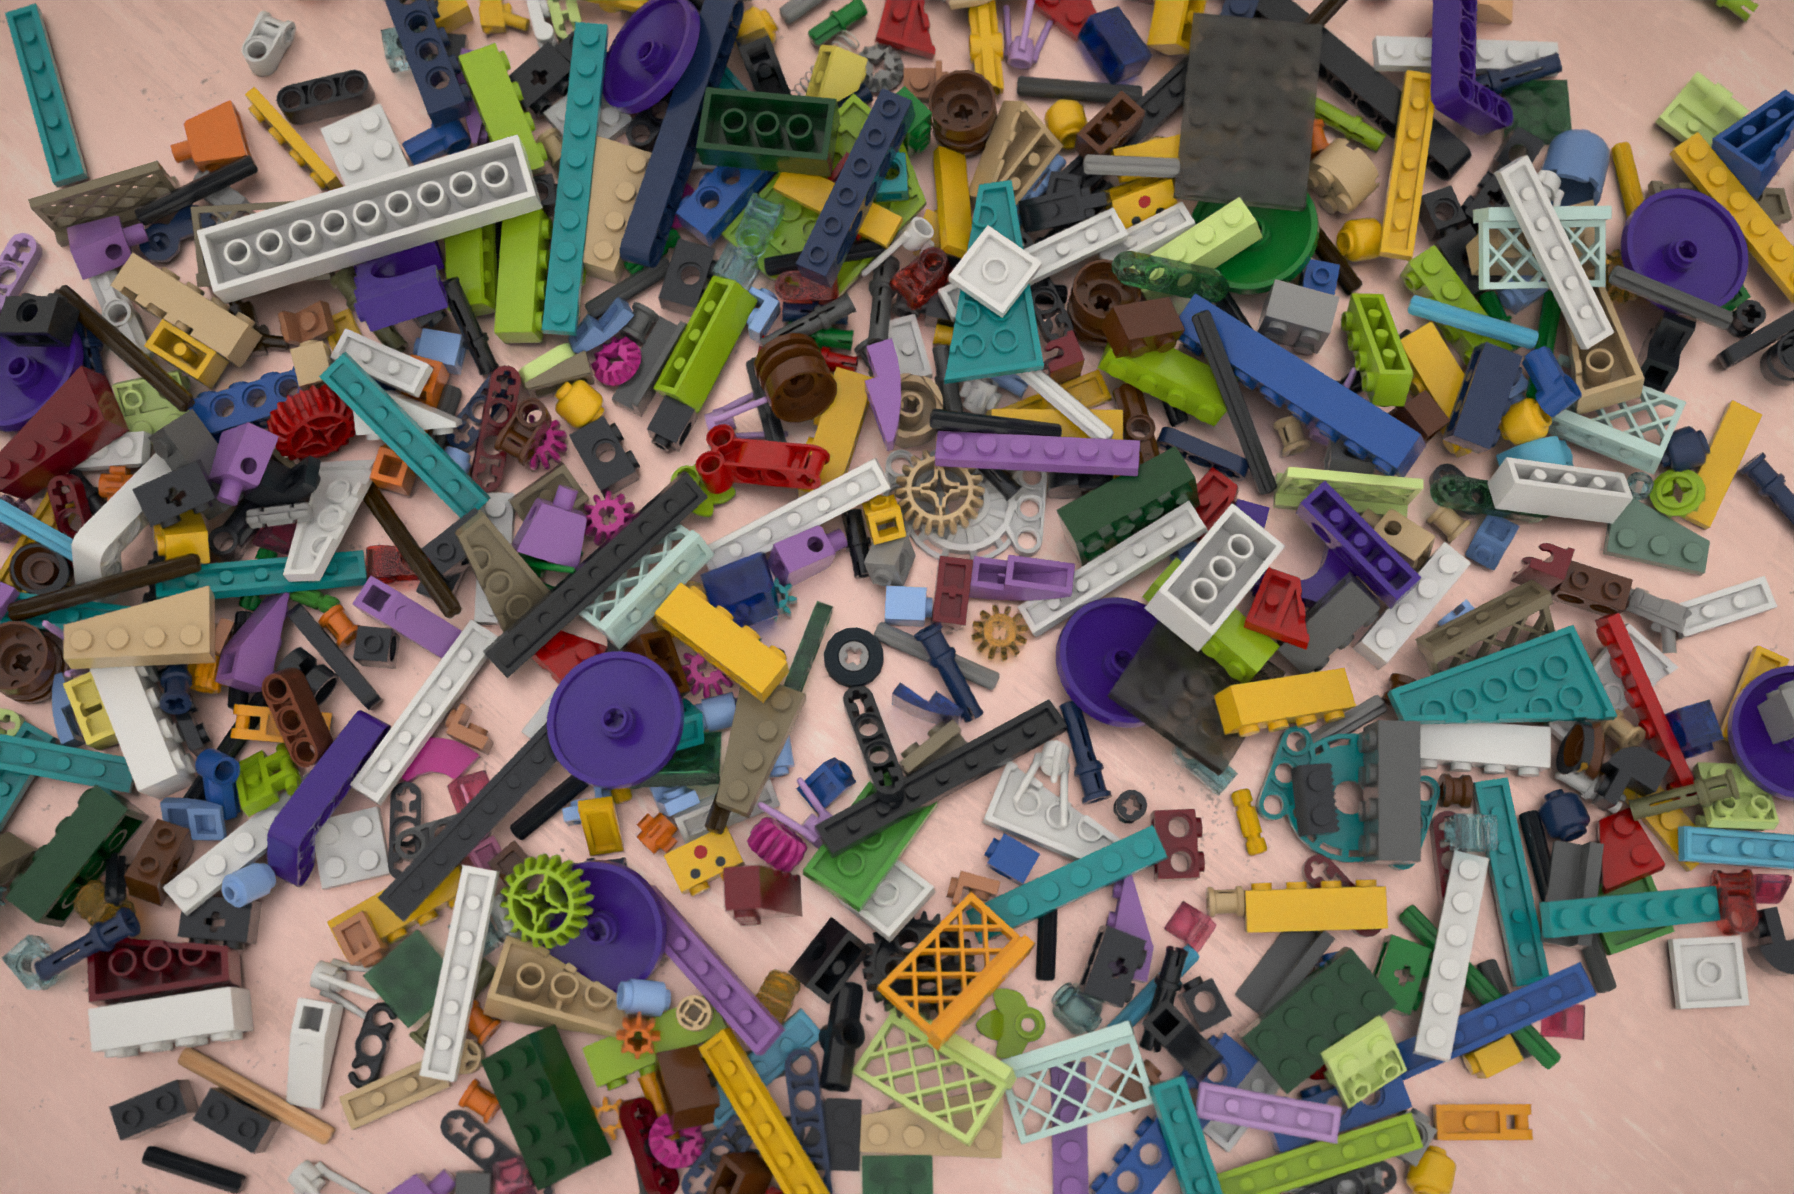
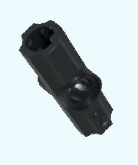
M846 982L833 998L828 1024L824 1025L819 1032V1043L824 1051L819 1084H821V1088L828 1091H850L855 1051L862 1046L865 1040V1031L860 1023L864 990L862 985L855 982Z

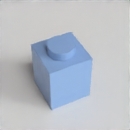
M423 328L421 338L417 337L415 340L413 354L443 362L450 374L461 375L466 349L462 343L465 340L462 334Z
M886 586L885 623L894 626L925 627V617L932 618L933 598L926 597L927 588Z

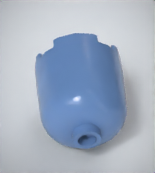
M1585 129L1566 130L1555 136L1547 149L1541 170L1552 171L1560 177L1561 185L1559 189L1565 193L1561 200V206H1570L1593 200L1594 205L1597 206L1602 196L1609 166V148L1603 138Z

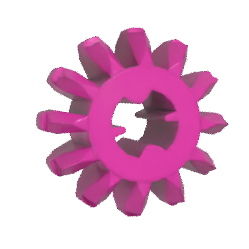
M530 414V415H529V421H530V423H535V422H537V420L535 419L534 415H531V414ZM558 420L552 421L550 428L543 437L542 442L544 445L537 448L536 453L529 462L532 470H536L540 462L545 470H549V460L553 459L555 462L560 463L561 457L557 452L567 451V445L562 442L567 438V434L564 430H559L561 424Z
M606 491L605 500L601 501L600 497L596 494L593 496L595 506L590 504L584 505V510L590 514L586 515V526L588 527L585 529V535L587 537L595 536V545L600 546L605 539L607 540L635 515L632 513L635 509L633 502L625 503L626 498L624 494L620 493L613 500L611 491ZM610 514H614L616 518L615 523L611 524L609 521V525H606L603 518L607 515L611 518Z
M686 652L683 655L684 659L690 663L682 665L684 674H689L686 676L688 685L693 684L690 691L692 695L696 696L703 688V696L706 699L711 697L712 689H715L717 695H722L723 691L720 687L722 684L728 688L733 687V682L719 669L712 671L710 677H705L703 671L700 672V670L706 669L709 662L699 654L693 656Z
M771 817L762 818L751 830V834L747 839L751 851L766 861L767 864L783 872H790L799 865L807 850L803 839L797 836L796 832Z

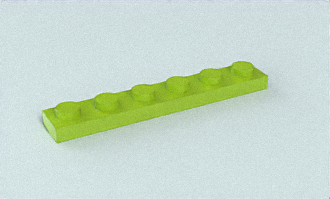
M1410 1112L1338 1135L1337 1144L1319 1141L1218 1173L1217 1177L1223 1194H1278L1423 1148V1144Z

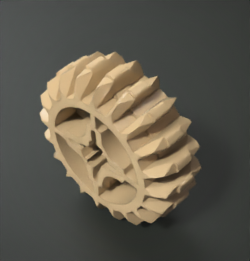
M925 449L922 451V461L913 455L911 457L913 467L905 464L902 466V472L905 476H897L896 484L901 486V488L895 489V497L902 500L897 502L901 510L908 509L903 514L904 521L916 518L912 527L914 530H918L924 524L926 525L925 535L927 536L931 534L932 528H938V537H943L944 528L946 527L949 528L952 535L957 534V523L966 529L969 527L966 517L974 520L978 517V513L974 508H982L984 501L978 498L985 493V488L978 486L982 482L983 477L981 474L971 475L976 468L935 466V456L931 457L929 451ZM934 470V477L931 481L920 483V487H913L916 480L922 474ZM945 470L959 476L965 486L949 481L945 476ZM938 479H940V484L944 492V497H942L941 506L939 505V497H937V493L935 492V487H937L938 485ZM959 497H967L964 504L957 511L945 515L948 503L959 501ZM914 498L930 503L934 507L935 515L922 510Z

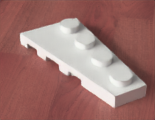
M375 460L321 462L318 474L321 477L317 489L311 493L309 501L313 509L312 520L301 523L297 522L283 575L289 582L321 580L372 483L369 477Z
M1629 623L1624 624L1652 687L1664 676L1671 674L1679 668ZM1605 647L1592 664L1614 709L1622 711L1628 706L1624 696L1626 689L1621 678L1614 674L1610 665L1612 658L1607 647ZM1577 721L1545 722L1543 726L1551 727V733L1562 742Z
M1012 761L1007 763L983 820L984 824L1074 861L1121 840L1088 815L1084 816L1071 806L1070 802H1068L1067 826L1062 828L1060 825V797L1045 788L1043 783L1035 777L1032 778L1020 800L1014 803L1012 799L1026 773L1017 768L1018 765Z

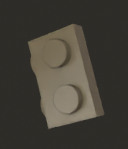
M562 462L508 501L522 521H524L537 498L554 501L559 485L568 486L578 491L573 505L574 509L582 511L584 503L589 500V497Z
M953 719L947 724L943 720L928 731L927 734L930 736L928 740L920 746L915 742L901 753V756L904 758L900 761L901 770L907 776L967 744L960 735L962 729Z

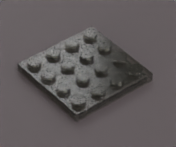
M1158 620L1107 697L1218 776L1225 771L1246 738L1240 737L1239 732L1225 735L1214 695L1230 685L1242 683L1232 678L1216 660L1204 654L1201 649L1197 652ZM1268 660L1249 682L1284 677L1286 672Z

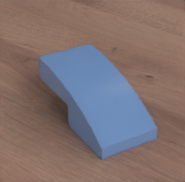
M618 296L599 320L587 314L577 326V336H569L568 338L573 351L577 354L582 351H589L619 332L634 316L629 304Z
M60 672L54 676L52 687L54 723L61 745L77 748L86 743L73 715L74 711L63 686V683L73 678L66 677L64 673Z
M165 797L160 802L162 819L190 829L192 840H223L227 837L221 805L198 799Z

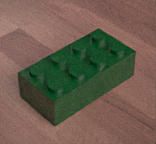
M706 87L696 145L702 165L831 177L840 120L837 100L833 98Z
M1174 446L1139 465L1138 476L1120 475L1057 509L1064 537L1080 564L1084 566L1187 501H1190L1194 509L1200 506L1196 478L1177 447Z
M99 785L87 789L80 796L77 802L79 806L72 815L65 817L55 829L56 835L48 845L45 844L36 851L32 858L33 863L27 871L19 874L12 881L9 887L11 891L5 899L36 923L63 927L105 874L106 860L111 858V854L114 852H118V855H120L150 816L118 792Z
M1344 946L1237 1035L1277 1085L1285 1093L1289 1094L1325 1064L1320 1053L1377 1016H1384L1397 1003L1354 950Z
M555 1024L527 1034L481 1060V1064L538 1191L613 1155Z

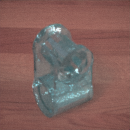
M757 192L751 195L735 234L736 243L742 256L747 259H758L763 256L774 231H776L782 220L785 204L781 202L775 204L760 198V194ZM750 235L760 238L754 246L743 244L744 239Z

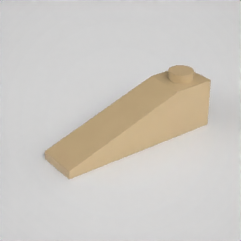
M506 935L487 995L484 1015L531 1026L549 1027L555 1024L556 1029L611 1037H616L617 1030H625L622 1025V1019L624 1016L629 1018V1014H626L625 1010H618L616 1004L617 993L598 981L593 982L577 972L578 968L570 963L564 964L550 955V951L545 947H533L532 942H520L521 939Z

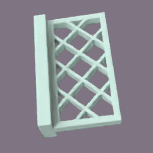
M1553 206L1570 243H1573L1583 253L1579 258L1581 265L1589 260L1595 266V280H1589L1591 286L1606 287V220L1612 219V206ZM1487 207L1473 210V223L1479 224V290L1550 288L1537 260L1532 255L1531 247L1527 250L1517 239L1522 229L1511 207ZM1586 227H1595V242L1587 248L1578 236ZM1489 229H1498L1507 238L1497 250L1489 243ZM1508 229H1515V231L1511 233ZM1511 244L1522 254L1513 266L1501 256ZM1497 261L1507 273L1499 282H1490V267ZM1526 261L1537 271L1529 282H1526L1517 273ZM1511 277H1512L1516 282H1508V281H1509V280L1511 279Z
M1560 353L1557 359L1560 367L1564 366L1570 369L1569 356ZM1643 385L1640 397L1642 403L1628 407L1626 402L1618 403L1621 410L1608 414L1601 408L1596 410L1599 417L1592 419L1575 413V405L1573 403L1555 417H1551L1552 424L1549 426L1548 433L1654 475L1686 405V401ZM1663 404L1676 410L1673 416L1659 419L1654 407ZM1646 409L1652 422L1638 426L1632 414ZM1624 416L1631 429L1625 431L1615 429L1610 420ZM1657 429L1662 439L1660 446L1646 441L1642 433Z
M678 524L657 543H664L663 552L650 555V549L629 568L640 567L639 576L627 578L626 571L594 600V604L588 605L578 615L606 636L620 650L655 615V611L681 582L685 585L714 556V553L703 538L694 530L689 531L681 524ZM682 539V540L671 550L672 541ZM658 563V564L648 573L649 564ZM635 586V587L624 597L625 588ZM616 590L614 600L603 602L605 592ZM611 610V611L600 621L601 612H602V611Z
M1128 1020L1001 1060L1013 1068L1017 1078L1024 1076L1036 1083L1028 1101L1014 1095L1013 1088L1010 1091L1007 1089L1005 1091L1021 1145L1153 1104L1148 1090V1086H1151L1131 1021ZM1125 1044H1130L1134 1056L1128 1071L1109 1061L1115 1048ZM1109 1050L1105 1059L1097 1055V1053ZM1092 1056L1103 1062L1094 1081L1076 1072L1084 1057ZM1076 1060L1072 1069L1063 1065L1064 1063ZM1135 1064L1140 1077L1131 1073ZM1107 1065L1125 1074L1116 1093L1098 1084ZM1058 1066L1069 1072L1061 1091L1042 1082L1049 1068ZM1042 1071L1039 1079L1029 1075ZM1073 1075L1092 1085L1083 1103L1064 1094ZM1129 1077L1142 1083L1146 1099L1131 1102L1120 1096ZM1040 1086L1058 1095L1049 1114L1031 1104ZM1095 1088L1114 1097L1107 1111L1099 1113L1086 1106ZM1062 1098L1080 1107L1072 1122L1065 1123L1053 1116ZM1118 1099L1127 1104L1114 1108ZM1017 1102L1025 1106L1021 1114ZM1030 1108L1047 1119L1041 1131L1027 1135L1023 1119ZM1084 1110L1093 1114L1080 1119ZM1051 1120L1059 1124V1126L1047 1129Z

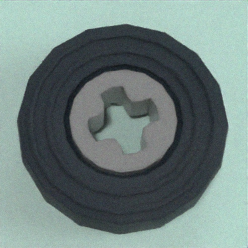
M858 627L845 628L835 633L827 642L824 651L825 668L830 677L840 685L849 688L858 685L865 686L873 682L881 672L884 663L883 648L878 638L871 632ZM848 650H852L854 653L860 650L862 654L860 655L861 663L859 665H856L854 662L849 664L845 662L848 658Z

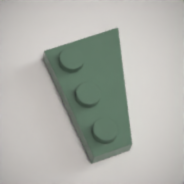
M1633 498L1614 523H1608L1603 554L1701 576L1706 571L1710 541Z

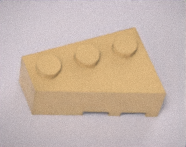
M1003 101L969 186L970 201L974 205L976 204L979 184L1012 180L1017 206L1018 201H1021L1063 147L1024 101Z

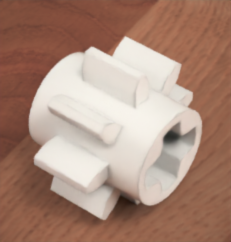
M991 378L965 381L959 393L960 396L965 397L963 406L973 413L984 415L987 409H996L1002 397V394L996 392L999 386L998 383Z

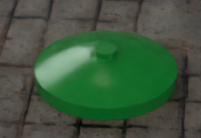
M1255 169L1242 171L1230 175L1212 186L1197 203L1192 213V218L1198 224L1238 197L1242 199L1257 221L1263 238L1203 276L1215 286L1228 292L1249 295L1261 294L1270 291L1275 279L1290 282L1307 266L1317 247L1320 231L1319 219L1310 195L1293 178L1272 170Z

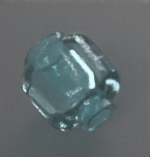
M1068 982L1061 986L1052 997V1014L1071 1034H1080L1085 1031L1087 1033L1093 1032L1102 1022L1100 1015L1103 1010V1003L1076 992L1079 983L1072 984Z

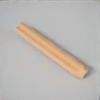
M185 1048L179 1056V1065L320 1144H327L332 1138L335 1131L334 1127L297 1106L290 1105L286 1100L195 1049Z

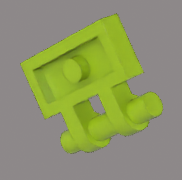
M285 743L278 744L276 752L269 756L261 750L238 762L240 774L236 780L241 809L250 817L278 802V792L282 789H286L287 794L290 796L298 789L302 781L299 770L295 768L296 764L292 760ZM279 769L281 770L280 772L273 775V772Z

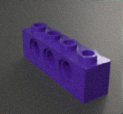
M1326 481L1321 483L1300 502L1296 514L1390 609L1411 592L1422 577Z

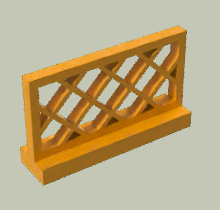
M970 892L878 985L877 990L928 1036L927 1042L938 1051L1029 956L1035 943L1025 934L1021 937L977 896ZM971 905L981 914L982 925H963L962 912ZM957 918V925H950ZM942 932H958L959 948H940L939 935ZM963 932H982L983 948H964ZM988 932H1001L1010 942L1004 948H989ZM934 942V948H928ZM920 955H935L936 972H916V959ZM940 955H959L960 972H941ZM965 955H984V969L981 972H966ZM989 955H996L991 961L989 960ZM911 965V972H904ZM896 979H912V996H898L889 986ZM917 979H936L937 996H918ZM942 979H961V993L958 996H942ZM966 979H973L968 985L966 984ZM907 1003H913V1009ZM918 1003L938 1004V1017L931 1024L919 1015ZM943 1003H950V1004L943 1010Z

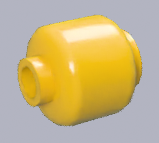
M753 6L744 12L736 38L765 28L773 44L776 41L775 32L779 29L766 8L760 10L758 7Z
M1062 99L1056 101L1050 106L1044 116L1046 127L1059 140L1063 148L1066 149L1074 148L1077 133L1088 123L1083 106L1073 100Z
M1372 217L1345 222L1336 237L1339 252L1352 262L1379 257L1381 223Z
M577 380L572 385L566 381L554 395L558 399L555 412L576 429L599 419L605 410L602 407V395L584 380Z
M1525 398L1510 405L1507 414L1501 417L1498 428L1501 430V436L1506 441L1510 440L1514 445L1518 446L1544 438L1548 434L1552 418L1544 412L1535 399Z
M1429 1145L1417 1166L1409 1164L1406 1183L1413 1190L1412 1194L1451 1193L1457 1167L1453 1159L1446 1155L1447 1151L1445 1149Z

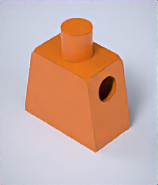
M231 100L186 120L184 128L188 140L171 145V151L177 163L193 159L195 165L202 172L208 170L211 173L246 155L252 157L240 113Z

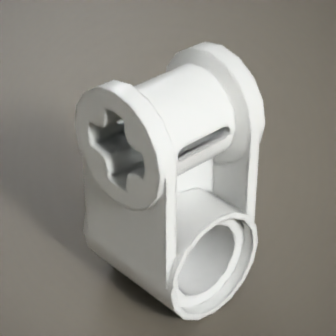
M261 11L258 14L252 30L242 45V54L255 75L265 77L276 71L285 51L294 39L296 32L294 22L290 20L284 22L271 17V14L267 11ZM265 54L263 57L255 59L258 55Z

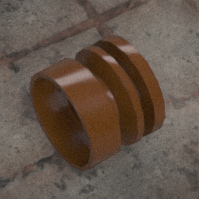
M955 70L943 75L934 83L929 94V110L932 112V133L937 144L965 156H972L984 151L997 118L996 93L991 83L981 74L970 70Z
M1096 260L1082 267L1074 278L1071 295L1066 307V311L1073 324L1075 337L1090 346L1106 347L1108 340L1100 325L1113 306L1140 302L1141 285L1138 277L1128 266L1115 260Z
M801 333L781 335L766 343L758 352L754 361V372L760 386L765 391V396L771 410L777 418L786 422L800 423L814 419L833 404L837 395V383L826 364L819 346L813 338Z
M8 621L0 624V692L6 697L23 704H35L49 699L52 696L54 676L60 672L65 673L67 671L68 664L64 660V651L37 627L24 621Z

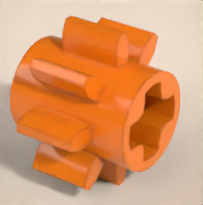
M109 466V473H102L99 477L98 490L100 497L108 498V501L134 475L131 474V468H126V466Z
M661 812L654 818L647 813L637 824L642 831L636 837L654 855L660 848L665 853H668L678 842L673 837L678 829Z
M638 1011L637 1016L631 1020L625 1016L623 1017L622 1025L625 1030L620 1029L616 1031V1039L624 1040L621 1046L622 1054L629 1051L635 1054L636 1059H639L640 1054L646 1051L650 1054L654 1053V1045L651 1041H659L661 1034L660 1031L652 1030L656 1020L654 1017L647 1020L642 1017L641 1011ZM635 1032H642V1039H635Z

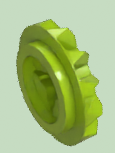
M1670 469L1660 474L1654 480L1650 489V499L1656 510L1666 514L1669 518L1672 516L1685 518L1688 513L1698 511L1699 505L1702 501H1705L1706 488L1702 478L1694 471L1687 469L1682 472H1675L1673 469ZM1674 484H1677L1682 492H1687L1682 495L1683 499L1680 503L1672 496L1674 495Z

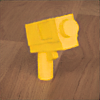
M480 0V6H478L480 25L486 35L490 33H507L506 25L523 31L528 30L530 19L513 14L510 3L504 4L503 0Z

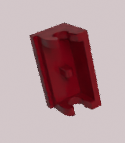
M1073 330L1066 332V336L1047 343L1044 349L1045 352L1058 348L1057 356L1043 362V370L1048 368L1047 375L1059 385L1080 377L1085 361Z
M1542 543L1538 548L1549 552L1551 556L1544 561L1534 557H1524L1522 562L1526 566L1518 572L1515 571L1511 581L1522 585L1533 579L1550 591L1565 580L1575 549L1570 547L1564 549L1550 543Z
M948 556L939 557L931 624L941 622L942 626L953 627V630H961L962 626H966L973 567L972 559Z

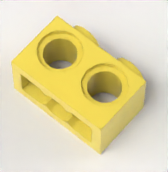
M91 671L63 683L87 746L102 751L118 744L119 742Z

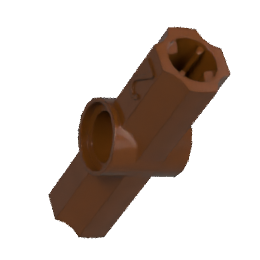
M1128 383L1113 389L1112 396L1116 410H1123V440L1140 441L1139 465L1160 454L1154 435L1156 430L1155 423L1149 416L1141 390ZM1131 430H1141L1145 437H1137Z

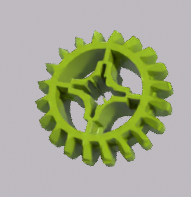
M546 853L538 855L537 859L531 856L525 859L524 864L515 865L513 868L515 874H509L505 878L510 886L502 888L500 893L508 897V900L501 902L500 907L508 908L509 914L505 915L503 920H512L514 922L510 932L522 931L520 942H527L532 938L533 947L538 948L545 944L546 949H551L557 943L560 946L569 943V938L575 939L580 935L579 928L587 927L589 922L584 916L592 914L594 909L586 905V902L593 900L594 895L585 893V888L589 887L591 882L588 880L581 882L579 877L582 876L583 870L577 869L572 871V860H566L562 863L561 855L557 854L551 856V858ZM536 874H544V880L539 883L538 889L527 890L529 882ZM561 885L565 889L567 896L563 893ZM556 913H568L560 927H549L550 921L554 919Z

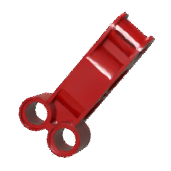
M719 424L710 429L706 435V441L711 451L701 454L696 460L695 467L706 489L713 494L726 492L733 483L817 489L821 485L820 475L823 467L830 461V454L824 448L812 444L741 439L737 437L730 425Z

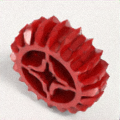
M326 384L320 388L312 385L309 390L305 391L299 388V393L293 396L287 395V400L285 402H278L277 409L270 412L271 418L267 421L268 431L279 436L275 445L276 450L280 452L281 456H287L290 461L296 459L302 461L309 455L315 458L323 455L328 457V454L332 451L339 452L341 445H348L349 438L356 435L353 410Z

